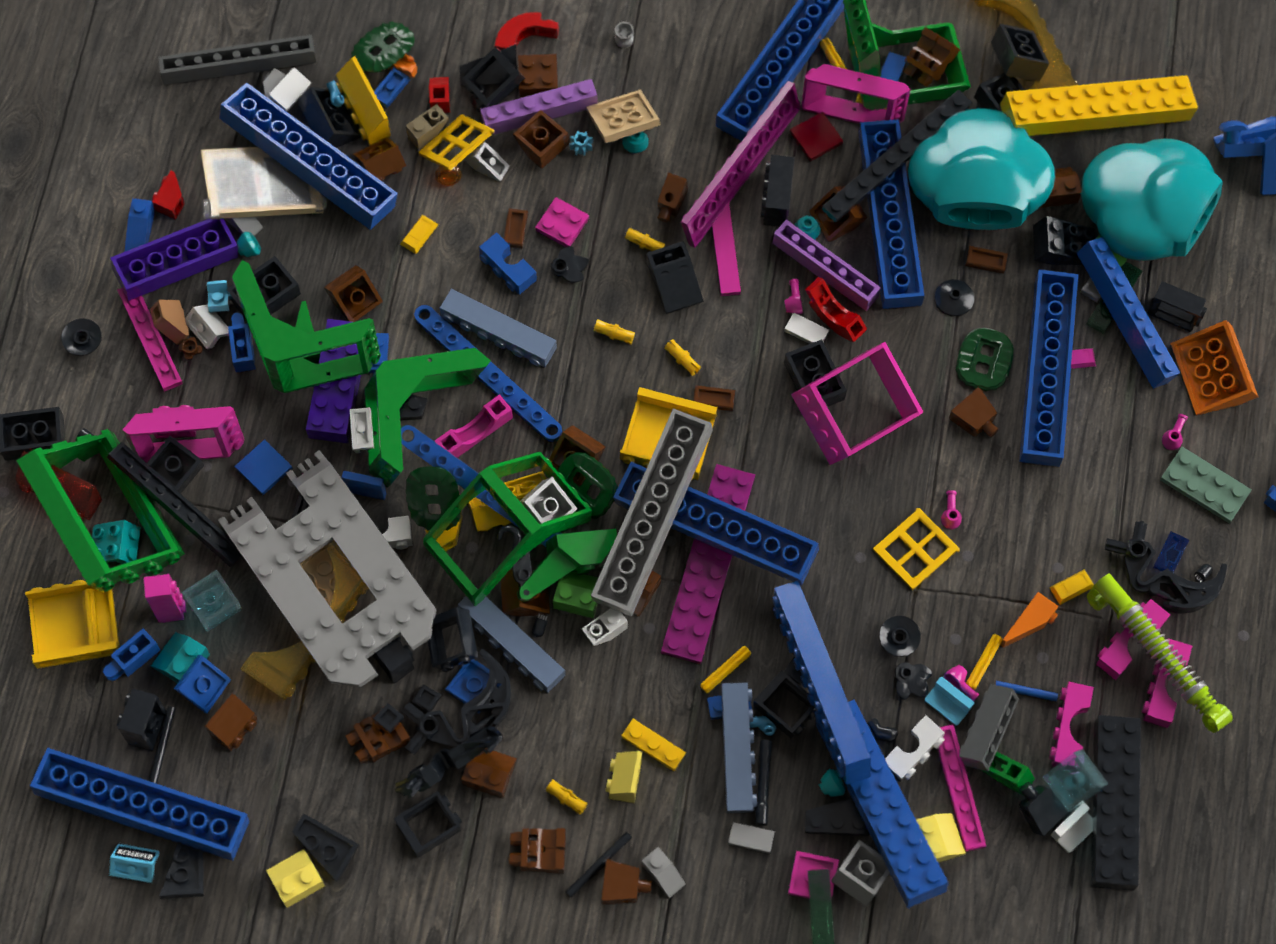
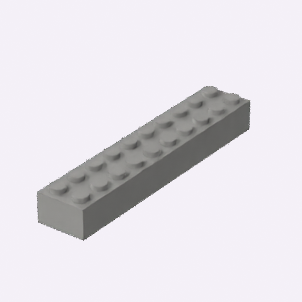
M673 408L593 589L591 597L594 602L632 617L711 436L713 428L710 422Z

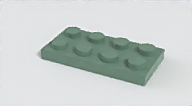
M1184 447L1180 448L1160 481L1229 524L1252 490Z

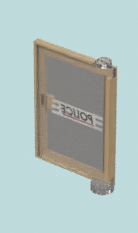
M258 147L201 150L208 199H203L202 202L204 219L323 213V208L327 207L325 196L321 197V193Z

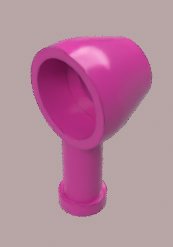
M791 279L789 285L791 286L792 296L784 300L786 312L801 314L803 313V307L799 292V280Z
M1178 414L1173 430H1168L1162 437V444L1168 450H1177L1183 442L1180 432L1188 419L1184 414ZM1171 435H1175L1177 439H1173Z
M949 490L946 492L947 510L941 516V523L947 529H956L961 524L962 517L960 512L956 510L957 492ZM949 514H954L956 518H950Z
M960 665L949 669L944 674V679L957 689H961L974 701L979 696V693H976L965 683L966 669Z

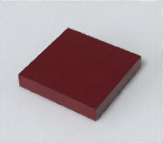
M823 112L790 129L791 135L810 162L843 144L842 138Z

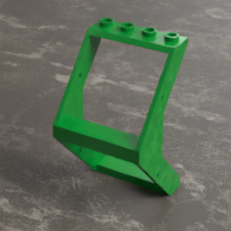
M843 0L847 44L854 71L881 77L878 47L919 41L925 27L960 49L954 26L949 22L891 31L871 23L865 0ZM961 50L953 61L948 63L945 69L949 85L910 90L907 105L948 99L957 90L964 93L971 87ZM861 94L864 108L872 111L887 108L888 100Z
M243 260L241 261L232 279L243 313L274 389L282 393H288L369 373L373 364L378 363L381 353L372 319L368 318L306 333L270 316L250 264ZM352 344H357L359 353L320 364H315L302 358L303 356Z
M476 348L383 361L364 388L365 408H371L373 432H376V435L373 434L374 449H368L369 473L374 477L383 479L384 485L389 487L403 471L400 408L412 393L471 385L491 360Z
M536 452L490 465L481 471L423 538V544L461 591L476 606L483 601L521 557L552 534L591 521L592 509L587 502L579 497L575 488L566 482L564 476L553 467L551 461L544 457L541 452ZM540 467L548 478H554L577 507L578 512L539 524L503 483L501 478ZM484 490H487L526 536L484 584L477 589L436 540L469 501Z

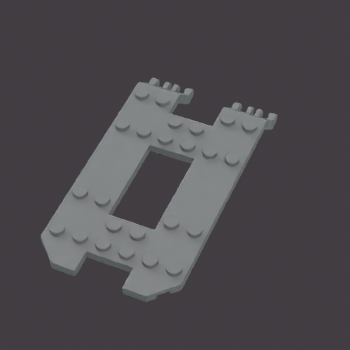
M319 450L314 453V456L320 461L317 465L313 466L311 460L307 458L304 461L310 468L308 471L300 463L297 467L303 473L297 478L293 470H289L286 473L309 504V507L275 530L253 497H250L246 502L253 509L245 513V509L242 505H239L237 508L242 514L240 518L234 510H231L230 515L235 519L234 522L229 524L225 517H221L218 521L332 684H348L354 687H362L378 676L367 658L401 634L413 650L431 638L436 608L339 474ZM333 540L377 599L343 624L300 565L301 562Z

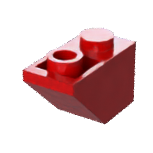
M449 77L430 78V108L437 104L444 113H450Z
M171 170L168 176L163 178L159 191L154 193L152 203L155 211L176 220L185 202L175 172Z

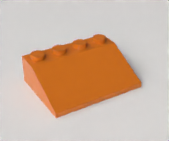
M1227 320L1170 343L1196 415L1237 406L1258 398L1234 329Z

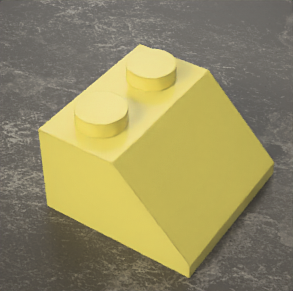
M621 752L616 754V759H611L610 771L613 772L612 780L608 779L606 792H610L609 799L630 803L635 802L642 763V752Z
M952 813L934 814L916 820L938 863L966 854Z
M305 849L266 870L287 908L325 887Z

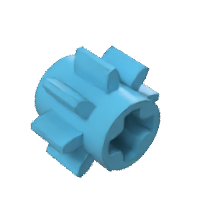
M577 131L575 136H570L571 143L569 148L575 150V155L583 154L585 156L588 150L592 151L591 144L593 143V138H588L587 132Z

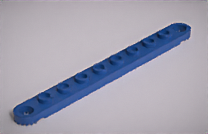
M421 305L415 310V321L448 352L475 348L430 306ZM426 311L430 313V317L423 320L419 318V314ZM490 361L477 378L495 395L498 396L500 394L511 409L544 437L545 440H548V442L557 441L562 434L561 425ZM553 426L558 432L555 435H549L546 430Z
M411 425L401 427L402 445L430 465L449 471L454 476L457 484L462 488L466 489L479 474ZM405 430L413 431L414 437L411 441L402 439V433ZM487 490L476 496V498L516 525ZM561 532L554 533V534H552L551 536H549L547 539H545L543 542H541V544L546 547V541H547V540H549L550 538H552V537L555 536L556 534H563V533H561Z

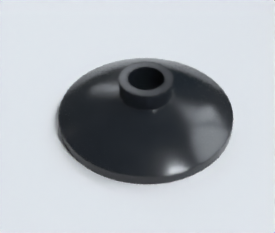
M947 280L938 286L935 292V303L943 313L950 316H961L972 308L974 293L971 287L961 280ZM952 293H957L959 296L954 297Z
M79 318L65 326L61 340L64 348L69 353L84 356L94 352L99 347L102 340V332L94 321ZM81 338H86L84 342H80Z
M893 616L887 619L881 626L879 639L882 647L888 653L903 657L912 654L918 648L921 641V633L918 625L912 619L906 616ZM901 635L903 640L897 641L895 636Z

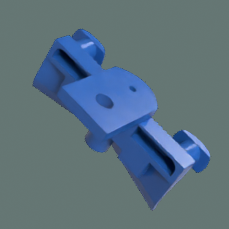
M1271 116L1249 125L1235 120L1223 122L1219 126L1223 134L1214 137V144L1223 157L1263 155L1260 193L1262 195L1276 194V117Z

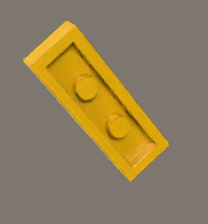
M634 718L622 734L623 739L673 771L676 770L686 755L685 751Z

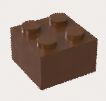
M557 54L518 55L519 71L525 77L519 84L520 98L558 88Z

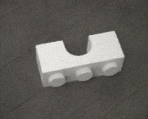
M409 516L388 518L389 527L382 535L389 545L396 549H406L408 546H412Z
M926 715L911 730V734L919 741L918 749L915 752L906 753L896 746L885 758L891 772L901 781L904 778L910 779L916 772L914 769L919 762L923 764L930 757L928 752L933 747L937 749L945 740L943 738L945 732Z

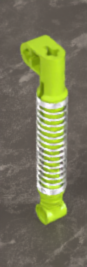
M1110 573L1102 577L1087 594L1089 604L1095 610H1101L1108 604L1117 614V619L1122 625L1125 624L1124 628L1128 627L1130 629L1129 633L1132 632L1134 634L1133 638L1139 640L1137 644L1141 643L1143 645L1142 649L1145 648L1147 650L1146 654L1150 653L1152 656L1150 659L1158 658L1155 665L1159 662L1163 664L1159 670L1164 667L1167 669L1163 675L1169 672L1172 676L1168 680L1172 678L1176 680L1172 686L1178 683L1180 687L1177 691L1183 688L1185 692L1181 694L1182 698L1188 704L1196 705L1195 709L1200 710V715L1204 714L1202 722L1210 732L1216 733L1232 721V714L1229 709L1223 704L1216 705L1217 701L1212 700L1213 696H1208L1210 693L1208 692L1209 687L1204 681L1197 683L1200 680V676L1194 677L1196 671L1189 672L1191 666L1184 667L1187 661H1181L1182 655L1176 656L1178 650L1171 651L1174 645H1169V639H1164L1165 634H1160L1161 629H1156V624L1151 623L1152 619L1147 618V613L1143 614V608L1140 604L1133 601Z

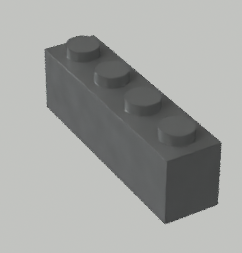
M990 684L988 691L984 693L983 702L980 709L976 711L975 721L968 730L965 744L960 748L959 757L965 766L989 771L1019 701L1014 689Z

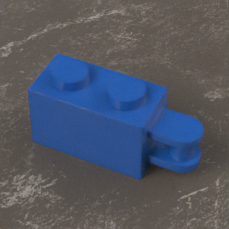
M237 312L231 317L232 326H228L233 365L236 372L254 370L256 366L251 331L248 323L245 324L243 315Z
M143 628L111 654L113 661L104 668L103 673L109 681H115L124 673L129 677L157 654L160 648Z

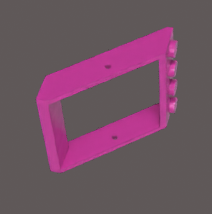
M823 64L817 69L812 68L805 74L801 107L805 111L818 114L823 112L826 116L859 124L860 122L899 119V123H901L905 118L910 88L906 83ZM826 86L888 100L887 110L879 109L872 111L864 108L861 103L825 95Z
M886 342L865 351L791 394L830 465L851 456L923 413ZM869 356L902 419L849 448L816 386Z
M231 406L136 414L123 428L132 451L146 463L164 443H153L149 434L213 429L216 436L214 438L178 440L180 444L200 459L230 457L244 443L243 433L234 408Z

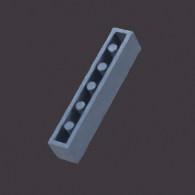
M453 289L450 290L440 306V314L447 322H454L463 330L472 331L481 339H488L494 342L499 348H507L517 357L523 356L536 366L546 367L557 349L555 339Z
M467 596L458 603V607L470 611L474 629L480 635L485 634L489 638L488 642L495 649L499 647L504 652L503 656L510 663L514 661L519 666L518 670L525 677L530 676L534 680L533 684L537 689L549 693L565 677V670L487 597L476 606L473 605Z
M723 683L721 695L726 813H748L753 811V807H757V796L752 793V786L756 785V774L751 771V764H755L754 751L751 752L750 743H754V731L750 730L749 722H753V710L749 709L748 701H752V689H748V683Z

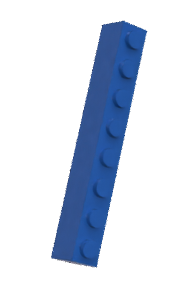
M1101 237L1089 241L1077 252L1081 262L1152 388L1168 384L1180 374V371L1105 239Z

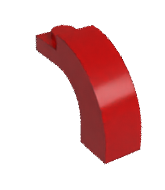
M539 12L517 15L506 22L500 29L495 47L502 50L516 44L517 48L521 40L533 35L557 39L559 23L549 19L542 20L541 13Z
M818 277L805 289L811 299L809 304L827 326L841 337L855 342L867 330L859 314L847 310L835 299L823 278Z

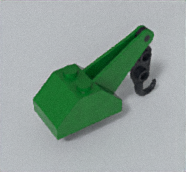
M504 526L499 530L497 539L501 541L502 535L505 532L512 533L514 538L512 552L522 540V536L517 528ZM616 529L556 534L546 541L548 555L533 573L530 553L525 554L512 567L513 578L520 585L517 591L518 599L528 601L570 572H577V575H581L594 570L595 566L599 565L610 552L617 537Z

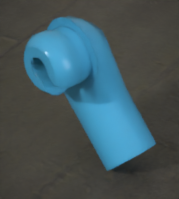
M335 80L327 83L326 86L330 93L332 105L340 107L344 104L345 99L341 95Z
M766 716L753 717V722H749L750 728L758 727L766 735L771 736L776 731L775 724Z

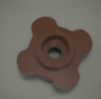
M194 337L185 339L179 345V350L183 351L187 360H191L194 355L200 354L203 350L202 346L197 344Z

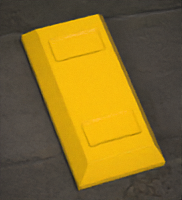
M422 214L400 245L417 254L438 224Z
M1084 569L1049 588L1059 605L1090 590L1094 583Z

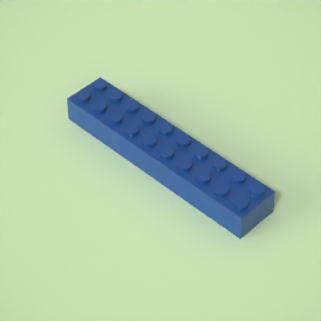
M798 0L716 115L717 128L743 141L747 132L756 124L759 116L766 111L769 103L778 95L779 90L788 81L793 82L820 44V41L843 11V0Z
M245 83L221 104L219 119L371 230L395 208L397 192L248 83Z
M899 119L860 122L858 135L863 171L902 138ZM904 163L867 195L883 309L922 306L924 300L906 165Z
M1038 270L1035 279L1019 462L1060 467L1064 458L1078 274Z
M630 462L613 497L617 505L629 510L647 468ZM689 486L671 525V528L792 582L798 581L801 586L819 550V544L813 540Z
M798 581L775 587V596L772 597L774 604L773 613L775 618L781 621V624H779L783 636H787L788 641H786L788 651L795 656L793 662L796 670L801 671L802 676H800L803 688H807L809 691L807 694L811 706H815L816 711L814 714L817 723H822L823 738L825 742L829 741L832 760L836 759L838 763L836 766L837 773L840 778H844L846 785L869 778L871 757Z
M852 700L848 703L871 757V772L869 778L847 784L846 787L907 908H910L947 892L948 881L855 700ZM816 720V727L829 751V747L831 746L829 741L825 742L823 738L822 723L818 724ZM834 759L833 761H834L835 765L837 766L838 763H837L836 759Z
M47 748L30 785L34 795L175 842H181L184 845L196 849L199 848L205 852L232 861L236 856L249 824L246 813Z

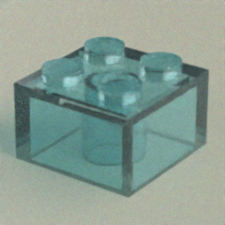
M217 570L181 592L206 632L242 610L239 601Z
M1083 749L1073 752L1042 777L1067 812L1077 809L1081 804L1108 785L1105 778Z

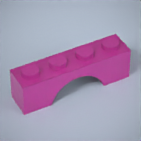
M499 394L485 404L480 413L471 422L459 429H450L437 438L435 442L458 458L513 418L512 409Z
M1152 599L1147 604L1142 602L1140 605L1143 608V614L1147 613V618L1152 619L1151 623L1156 624V629H1160L1170 616L1167 611ZM1128 627L1121 634L1117 632L1110 640L1113 644L1109 648L1104 647L1097 655L1100 659L1096 665L1115 680L1132 661L1128 651V640L1134 634L1132 632L1129 633L1130 629Z
M1169 639L1168 644L1174 645L1171 651L1178 650L1176 656H1183L1181 661H1187L1184 666L1186 667L1192 646ZM1159 662L1154 666L1152 672L1155 675L1154 682H1150L1148 687L1149 701H1145L1142 713L1145 714L1143 721L1168 728L1172 723L1177 703L1170 698L1165 687L1166 677L1170 673L1168 672L1166 675H1163L1167 669L1164 667L1159 670L1163 666Z
M1068 682L1065 688L1062 687L1060 693V700H1063L1062 708H1058L1056 719L1059 720V726L1055 727L1053 732V739L1056 742L1055 747H1051L1049 759L1052 760L1051 767L1077 772L1079 769L1083 746L1078 744L1072 737L1070 721L1078 714L1087 713L1091 705L1094 687Z

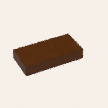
M511 208L508 210L504 240L510 247L523 249L528 219L527 210Z
M969 246L965 266L1004 274L1008 253Z
M695 386V402L714 406L719 410L733 411L735 390Z

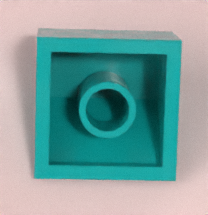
M175 632L151 667L178 683L198 654L206 659L210 654L204 645L189 636Z

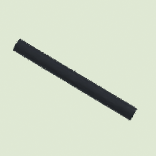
M171 706L167 707L149 779L150 782L156 784L176 708Z
M625 832L565 891L566 894L572 898L606 864V860H610L632 838L631 835Z

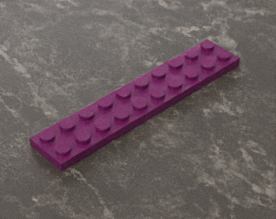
M788 81L779 90L778 95L769 103L766 111L759 116L753 128L747 132L746 137L737 145L733 154L727 158L721 170L715 174L711 183L705 187L701 196L695 200L692 208L683 216L681 224L689 246L696 248L728 202L730 203L801 109L795 83Z
M716 464L707 495L745 511L756 474ZM694 539L661 649L662 654L701 664L732 559L731 554Z

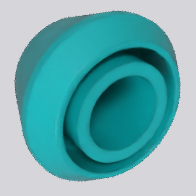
M641 131L632 136L623 137L622 143L627 151L640 153L648 147L649 138L644 131Z
M804 216L794 224L814 240L820 234V225L811 216Z
M243 232L237 240L238 253L246 257L259 255L261 247L251 232Z
M828 769L821 778L822 783L819 784L824 795L829 794L830 797L844 795L846 787L835 769Z

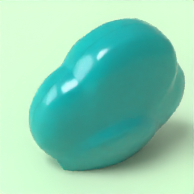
M968 109L949 117L935 135L924 140L915 149L908 166V178L911 189L916 197L933 213L938 222L966 229L996 230L1021 226L1026 217L1047 201L1053 190L1055 169L1047 151L1032 140L1024 128H1015L1007 114L991 109Z
M1155 139L1143 144L1124 143L1115 145L1098 154L1084 172L1081 185V199L1086 214L1097 225L1100 236L1105 239L1110 250L1124 258L1151 261L1172 256L1181 257L1188 254L1204 230L1220 199L1223 181L1215 174L1207 157L1196 147L1176 139Z

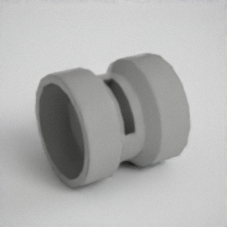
M628 22L618 23L615 27V43L621 48L630 47L634 39V28Z

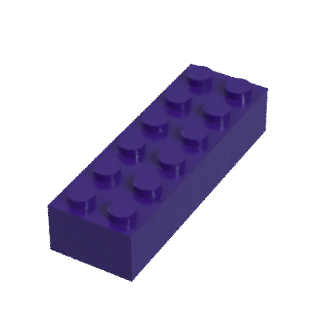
M210 218L110 257L112 270L129 301L237 258L238 246L224 219Z
M327 319L326 329L352 322ZM357 344L321 352L319 364L359 354ZM361 375L314 386L306 426L308 438L349 443L351 432L350 409H355Z

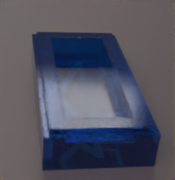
M1170 531L1153 568L1161 572L1168 568L1169 571L1174 573L1189 539Z

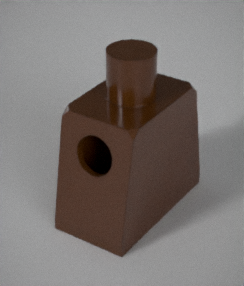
M668 172L657 202L658 210H660L657 218L660 221L668 223L671 215H678L688 191L686 178Z
M979 387L950 412L949 419L974 437L984 431L991 438L999 430L992 423L996 418L997 411Z
M606 860L602 904L636 903L638 892L651 893L652 880L639 879L640 869L637 867Z

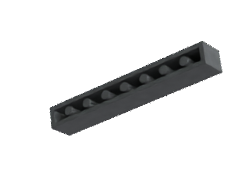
M312 34L158 57L160 74L164 85L317 63Z

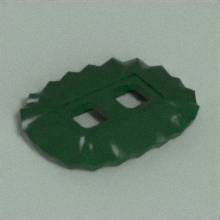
M393 21L382 23L379 27L373 28L371 32H367L364 37L360 38L351 52L352 57H356L363 70L370 73L381 72L396 64L398 60L409 53L414 46V34L402 23H395ZM390 36L397 39L391 45L384 42ZM376 47L382 50L377 56L370 54Z
M977 328L969 332L961 344L956 360L958 379L962 380L966 386H971L975 389L979 387L984 391L997 390L1000 386L1004 385L1012 366L1014 354L1013 344L1008 336L989 328ZM983 345L994 348L992 357L981 354L980 351ZM983 363L988 365V373L976 372V364Z
M576 452L569 455L560 465L558 472L564 476L566 482L571 487L575 488L579 497L589 504L592 509V519L605 515L614 502L613 497L618 489L615 477L610 474L609 470L602 463L586 453ZM577 472L585 476V481L580 487L573 482ZM593 484L600 489L596 499L588 495V490Z
M435 466L419 467L410 472L406 479V501L411 519L416 522L417 526L424 527L429 531L460 496L458 484L449 471ZM425 485H436L438 487V495H428ZM428 504H439L441 514H430ZM461 512L445 529L446 531L458 524Z

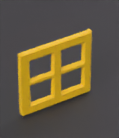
M462 114L418 153L420 156L451 171L494 133V129ZM463 123L470 126L458 137L451 135ZM475 129L482 132L470 144L463 141ZM443 140L450 143L438 155L431 152ZM455 146L463 149L450 161L443 158Z
M916 508V511L873 548V551L911 590H914L954 553L959 552L960 549L920 508ZM920 520L931 532L917 544L905 531ZM934 536L947 547L935 560L922 549ZM899 537L911 550L900 560L896 561L885 549ZM916 554L927 567L913 578L901 565Z

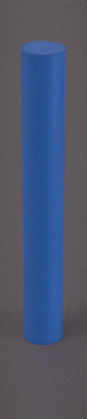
M1001 681L995 682V685L1012 688L1018 694L1057 702L1058 693Z

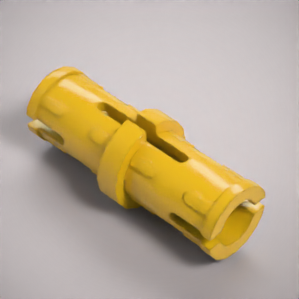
M631 227L625 235L626 240L640 245L642 249L646 248L654 251L665 247L664 243L651 238L649 234H642Z
M597 319L594 327V332L609 336L612 340L624 341L630 345L635 336V332L625 330L617 324L612 325Z
M674 339L666 344L665 350L676 359L678 365L681 364L692 376L701 369V366L689 356L690 353L687 350L684 351Z
M554 779L545 790L560 800L562 805H567L579 815L583 813L588 803L574 795L571 789L567 790Z

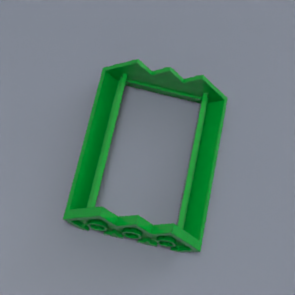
M108 429L102 430V435L91 436V434L77 437L75 439L76 442L67 443V441L52 444L50 446L51 449H34L17 460L88 586L101 592L113 589L115 583L119 581L125 584L134 583L143 573L149 576L158 575L165 566L177 563L181 559L180 557L185 554L153 498L107 458L108 454L120 444L116 435ZM97 453H100L158 553L109 568L52 470L51 465L60 469L76 458L85 462Z

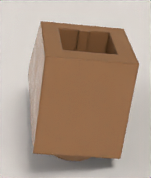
M158 300L152 306L150 312L154 327L175 344L180 345L189 336V328L185 322L184 310L181 307L180 300Z

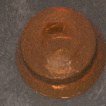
M439 165L435 172L437 182L444 186L455 185L462 177L461 170L457 165L451 171Z

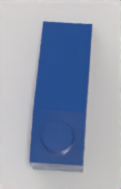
M132 198L124 252L149 243L156 212L152 201Z

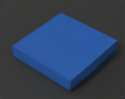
M265 439L235 465V469L262 495L279 482L289 470L293 469Z
M343 471L341 478L353 494L385 500L386 490L383 479Z
M198 654L174 689L207 714L232 679L202 655Z
M472 659L469 664L463 665L445 691L466 704L479 695L486 687L490 670L475 659Z

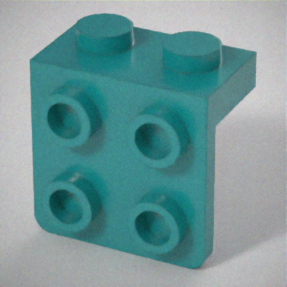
M126 520L97 524L93 527L92 539L106 563L116 561L125 564L137 560L141 527Z

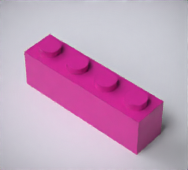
M170 574L144 577L145 598L158 622L184 620L183 613L187 612L186 601L183 600V595L180 594L179 587H177L176 581H172Z

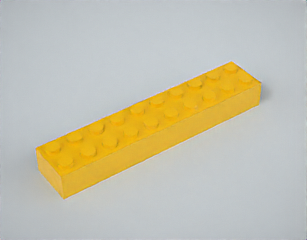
M1187 75L1006 92L1000 104L1002 112L1009 116L1014 127L1024 128L1029 136L1190 121L1198 109Z

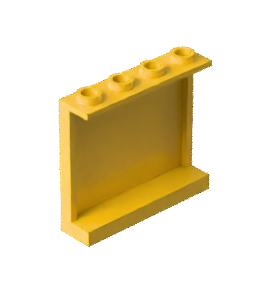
M639 387L636 405L622 450H620V460H623L626 464L634 462L647 468L673 408L708 421L712 424L713 428L717 407ZM708 443L691 480H698Z
M76 580L68 585L54 584L50 588L36 587L32 588L31 591L25 592L29 603L34 648L32 660L37 669L111 656L112 653L120 648L113 589L101 592L88 586L84 580ZM85 589H93L95 599L98 643L86 645L81 594Z

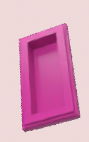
M1093 348L1072 350L1071 369L1096 366Z

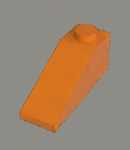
M1038 592L1004 637L1001 646L1004 648L1043 629L1047 623L1052 624L1058 616L1056 611L1059 606Z

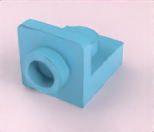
M226 280L207 282L209 312L229 311Z

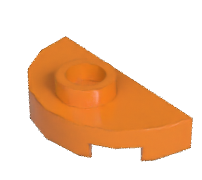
M408 54L389 68L391 70L396 68L412 78L417 73L416 63L413 57Z

